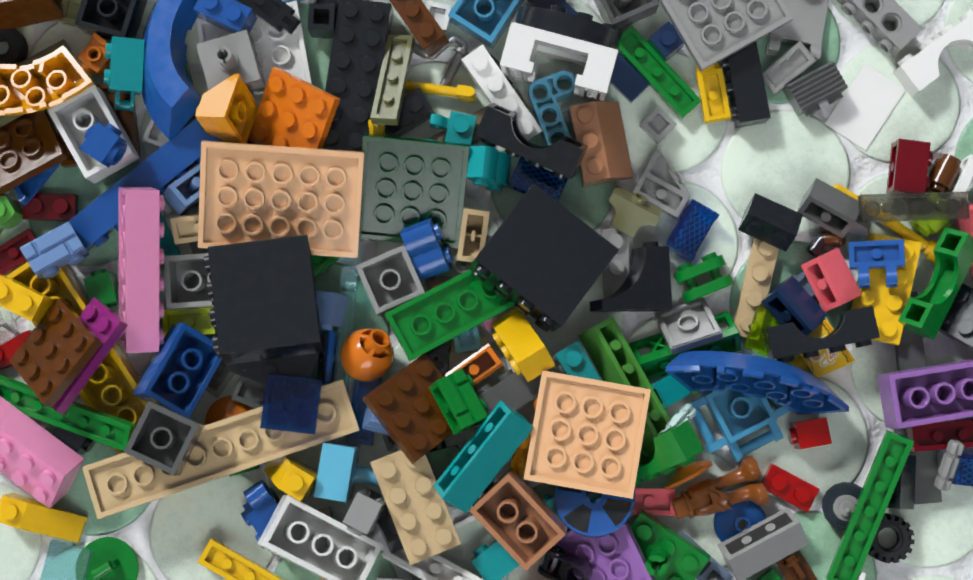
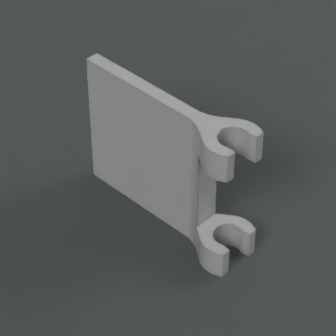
M783 0L793 20L770 33L765 54L776 56L781 42L795 45L801 41L805 47H809L808 50L814 58L819 60L829 0Z

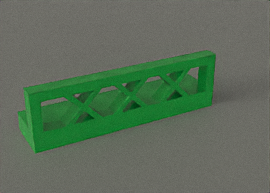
M729 312L714 316L718 324L726 322L729 327L721 330L723 339L687 351H740V334ZM662 333L629 343L648 380L668 374L665 372L666 366L680 354L672 355L669 347L663 345L665 339ZM645 347L653 349L651 353L642 356L638 352L639 349Z

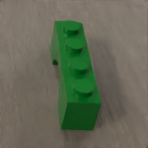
M947 227L944 228L933 250L935 269L928 287L919 296L909 298L898 320L911 333L931 340L935 339L973 263V237L969 233Z
M688 420L670 427L653 438L655 446L654 455L641 449L635 486L644 481L643 478L648 482L661 475L660 471L665 475L677 469V464H680L683 468L697 460L695 455L703 451L704 448Z

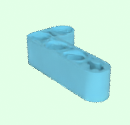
M564 70L535 80L529 86L528 100L535 119L542 129L541 134L546 146L552 144L551 140L555 136L563 137L565 135L570 137L557 103L568 99L574 93L576 78L570 71ZM561 80H566L571 84V87L568 90H562L557 86V83ZM537 89H543L547 96L543 99H537L534 97L533 92ZM552 113L555 115L556 120L552 123H546L542 119L543 114Z

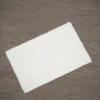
M865 63L825 124L866 151L906 89Z

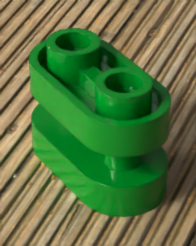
M716 252L701 257L702 262L693 266L692 262H688L677 267L678 272L674 274L677 284L685 281L689 290L682 293L685 303L734 284L731 274L723 277L719 267L726 265L723 255L717 256ZM710 272L713 281L698 286L695 277Z

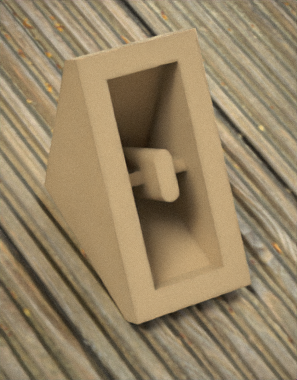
M464 208L456 260L473 262L486 245L490 211Z

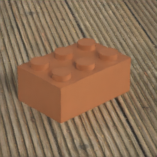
M513 468L509 469L469 509L474 517L525 571L563 538L568 528Z

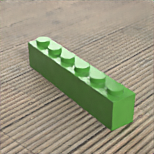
M612 316L578 335L603 381L651 389L641 449L654 455L655 446L653 438L662 429L665 430L664 428L670 421V418Z

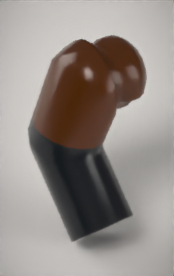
M821 231L806 250L812 256L817 257L825 246L833 245L837 248L844 246L846 237L844 236L842 239L830 231Z

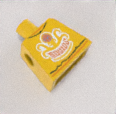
M826 318L807 336L824 338L834 329ZM829 348L819 350L820 355L804 359L803 354L794 355L795 359L788 364L803 369L818 378L851 364L855 360L847 348L844 351L830 353Z

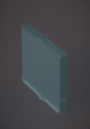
M52 539L40 580H85L93 550L76 546L74 542L68 544Z

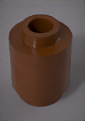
M941 154L940 158L935 160L928 175L930 177L929 190L943 195L944 192H951L961 170V161L952 155Z

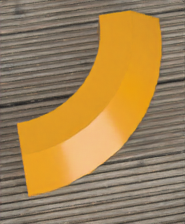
M64 45L54 52L34 60L33 64L30 65L0 64V116L28 114L51 108L82 93L92 86L94 82Z

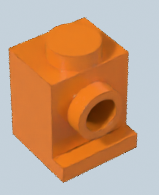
M94 32L92 34L93 38L77 59L82 62V67L91 76L97 73L104 78V69H109L110 59H105V46L108 42Z

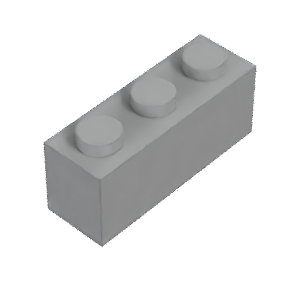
M787 507L718 544V547L735 579L744 580L804 548L809 543L800 521Z

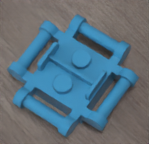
M725 387L724 392L699 391L701 397L689 402L696 409V415L693 417V420L706 443L704 447L708 454L727 445L736 463L743 460L745 455L772 441L777 442L783 439V434L776 420L791 411L787 407L777 404L778 400L771 399L776 408L772 410L767 398L762 399L744 395L742 392L731 390L729 387ZM703 405L707 406L722 435L717 440L714 438L699 409ZM767 425L768 432L738 446L737 440Z

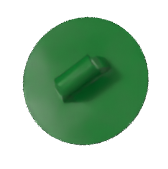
M103 537L89 543L82 550L76 566L78 580H137L139 572L137 556L133 549L123 540L114 537Z

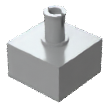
M247 29L196 44L209 90L233 74H240L249 91L266 87L253 38Z

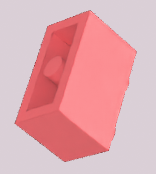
M835 248L801 265L824 312L862 295L839 248Z

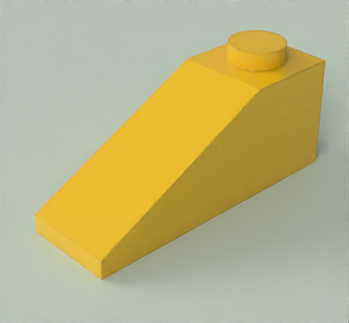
M17 493L2 495L0 500V523L30 532L77 543L80 542L88 519L87 516L54 505L49 509L41 502Z

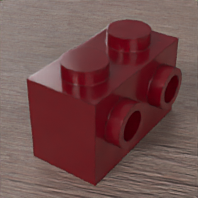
M898 139L891 144L886 195L919 198L925 195V192L930 187V177L927 176L928 166L931 165L933 160L930 142Z

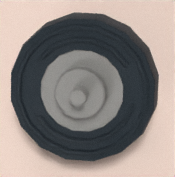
M841 482L834 484L826 491L822 499V511L825 519L832 526L840 530L846 529L862 487L854 483Z

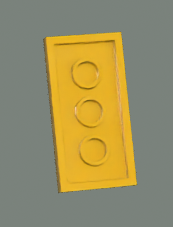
M869 232L867 236V241L901 239ZM904 239L905 268H897V287L886 288V268L869 269L870 288L859 289L862 295L853 299L851 310L873 306L880 338L871 340L896 346L900 345L904 326L898 320L911 295L922 242Z

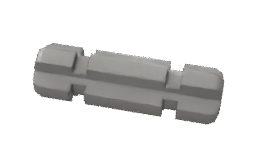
M951 439L948 442L946 448L948 453H944L938 470L940 475L936 476L934 486L939 490L948 491L951 487L952 480L950 478H954L961 459L958 456L962 455L965 445L958 440Z

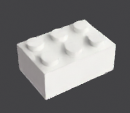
M96 85L90 86L82 93L48 110L83 176L90 182L95 184L140 159L107 97ZM97 122L105 127L108 123L122 131L120 137L127 141L128 144L123 158L116 165H110L109 168L79 149L85 140L86 131L91 126H95Z

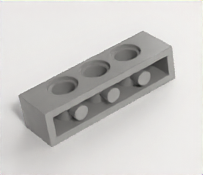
M837 0L842 5L843 11L848 16L854 17L860 23L861 29L866 34L872 35L879 42V47L885 53H890L893 57L923 30L895 0ZM865 4L872 5L875 12L867 11ZM883 22L890 23L893 31L886 30Z

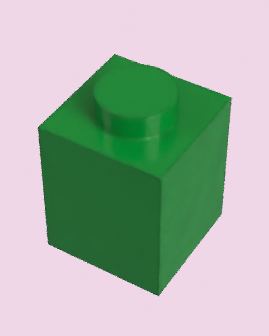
M100 269L91 272V277L83 279L89 302L95 297L109 308L119 305V283L115 273L106 269Z

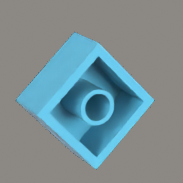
M331 441L322 444L314 497L347 502L352 499L355 482L379 486L373 469L358 466L361 446Z

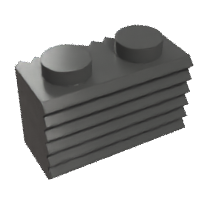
M831 61L786 85L783 92L796 115L800 116L805 113L808 117L821 109L820 104L828 101L830 105L843 98L842 93L848 86L837 66H835L834 61Z

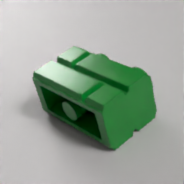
M463 369L438 379L429 387L454 436L478 425L488 417L486 403L483 399L478 398L474 390L473 379L470 375L465 374Z

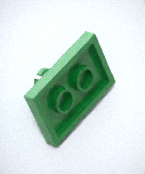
M644 510L641 511L630 527L647 560L645 568L656 580H695L710 559L711 555Z

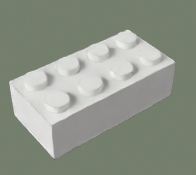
M289 495L282 496L257 545L325 580H366L383 546L363 534L358 536L348 531L346 525Z

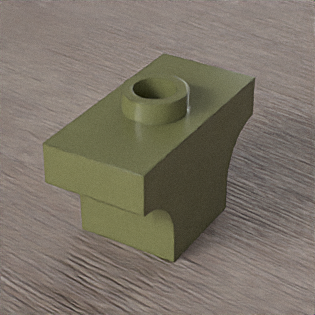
M616 186L608 201L615 209V217L610 225L631 237H634L637 230L644 225L655 226L663 210L647 202L648 200L645 196L636 192L632 194L619 186Z

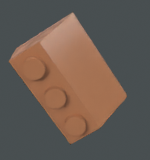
M593 101L569 106L568 116L573 139L588 146L579 167L582 188L632 179L633 172L619 102Z

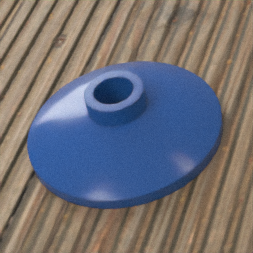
M752 501L736 503L730 506L732 507L730 510L715 513L714 530L719 540L724 542L766 519V515L761 506L756 505ZM744 519L747 523L744 529L738 528V521Z

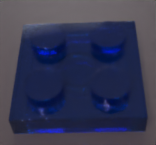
M268 374L260 428L316 435L323 381Z

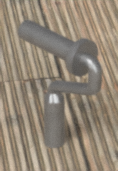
M452 36L448 39L450 43L431 57H428L421 45L415 42L413 53L430 60L436 59L454 42L462 46L461 48L455 46L454 51H456V54L439 83L440 85L450 86L462 64L461 59L469 54L467 52V42L458 36Z

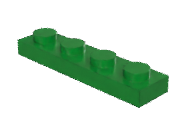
M632 25L621 34L622 38L618 52L649 83V86L681 120L700 104L702 100Z

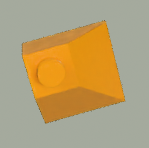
M233 74L203 94L200 104L196 108L195 117L206 133L225 142L246 144L259 106L240 74Z

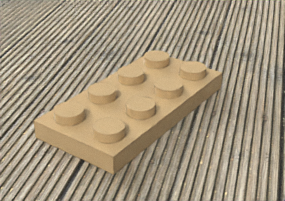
M402 450L370 462L410 565L461 544L446 504L433 487L436 479L426 454L414 464L408 460Z

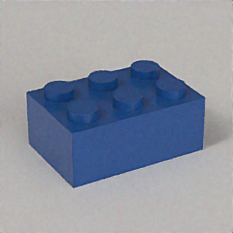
M184 322L172 324L164 337V343L159 346V352H156L133 394L146 402H155L190 418L222 360L217 357V353H214L212 340Z

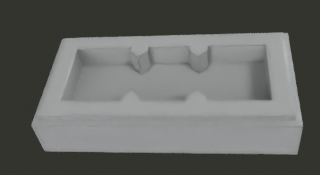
M799 41L762 72L764 82L774 95H777L786 85L800 76L817 60L804 44Z

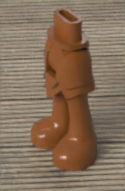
M752 456L746 457L734 471L715 479L708 478L705 481L703 480L689 487L686 492L682 491L681 496L671 499L677 519L679 520L687 516L692 519L695 516H707L717 512H725V510L732 509L731 505L743 501H752L758 506L769 504V496L765 486L761 481L756 480L761 477L756 460ZM756 480L726 494L719 491L741 482Z

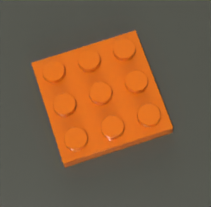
M272 67L248 140L258 145L322 149L340 99L279 67Z

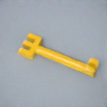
M407 80L405 89L407 91H414L420 88L422 93L458 98V101L474 103L477 100L475 89L472 86L458 84L457 87Z

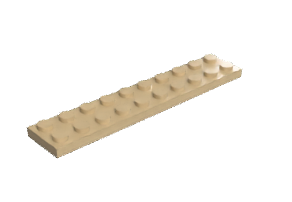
M342 379L205 425L181 475H172L127 453H121L83 466L82 470L97 519H101L358 432L360 429L344 380Z

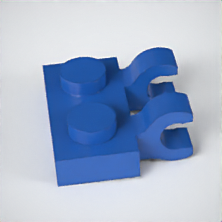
M904 239L849 242L850 270H858L859 289L870 288L869 269L886 268V288L897 287V268H905Z

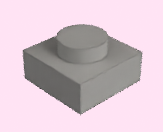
M658 106L639 127L659 144L676 127L677 123Z

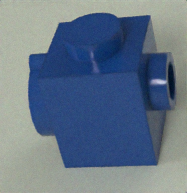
M97 122L95 126H91L86 131L85 140L79 149L109 168L110 165H116L123 158L128 144L127 141L120 137L122 131L108 123L105 127Z

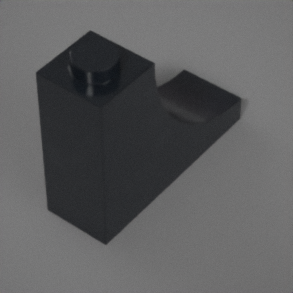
M644 242L643 247L633 249L631 268L622 286L607 298L589 301L590 312H659L671 310L669 246H659L658 242Z

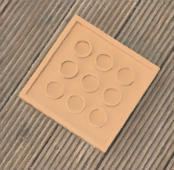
M542 370L533 420L534 428L531 432L523 479L633 499L651 389Z

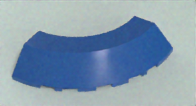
M156 0L142 34L145 46L141 94L150 117L159 130L171 141L195 114L202 98L194 88L185 70V65L187 64V45L185 44L187 31L192 30L198 17L193 9L198 0Z
M687 351L681 352L666 366L665 372L689 391L724 392L725 387H729L731 390L742 392L744 395L762 399L766 397L778 400L777 404L787 407L797 415L849 412V406L819 378L803 369L777 360L734 352Z

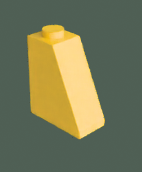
M291 455L269 461L264 470L278 489L300 502L309 498L315 489L318 471Z

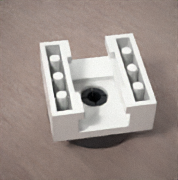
M525 2L523 7H519L516 21L510 24L500 61V67L504 76L531 84L535 81L537 75L534 72L537 54L585 66L583 75L577 74L574 84V96L604 102L622 38L621 33L618 32L619 27L608 23L601 24L592 20L593 16L587 13L577 12V15L566 13V8L557 5H551L550 9L540 8L536 4Z

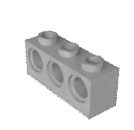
M367 487L358 491L343 520V523L348 525L346 529L358 536H361L362 533L369 534L376 527L377 520L380 519L386 507L384 497Z

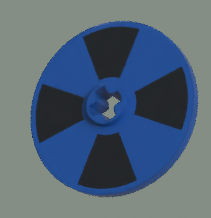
M555 486L554 501L558 515L572 531L583 536L603 537L616 532L628 521L634 509L635 489L633 499L599 493L602 496L601 499L598 498L595 503H592V500L588 497V494H593L591 491Z

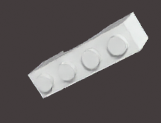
M972 8L959 17L961 22L954 27L951 23L938 33L941 37L933 42L930 38L918 47L920 52L914 57L909 53L897 62L900 67L893 74L911 97L940 76L938 60L943 49L947 47H962L973 53Z

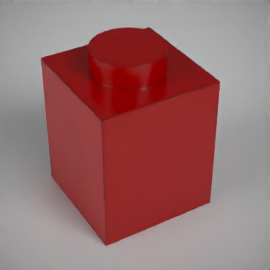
M827 417L789 423L790 429L787 430L790 444H794V449H806L832 444Z

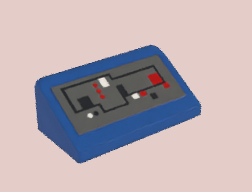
M334 330L321 331L323 352L319 354L318 383L330 384L337 380L340 332Z

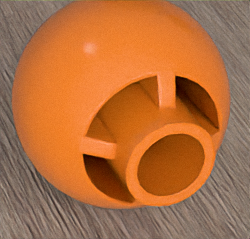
M366 328L351 333L345 339L341 347L340 359L344 370L352 378L362 382H371L382 378L390 370L394 359V351L386 332L380 329Z

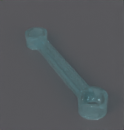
M343 265L340 288L341 295L348 296L343 328L338 327L334 382L343 379L348 392L350 375L347 374L342 366L340 351L345 339L354 331L356 296L360 276L356 266Z

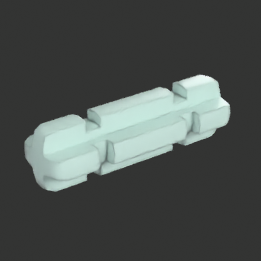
M689 403L683 405L678 410V414L676 413L664 429L667 430L686 420L690 422L689 419L692 420L696 415V409Z

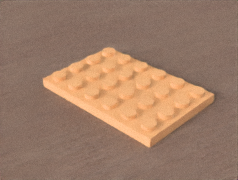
M202 141L198 248L208 249L211 246L308 235L311 255L358 258L364 152Z

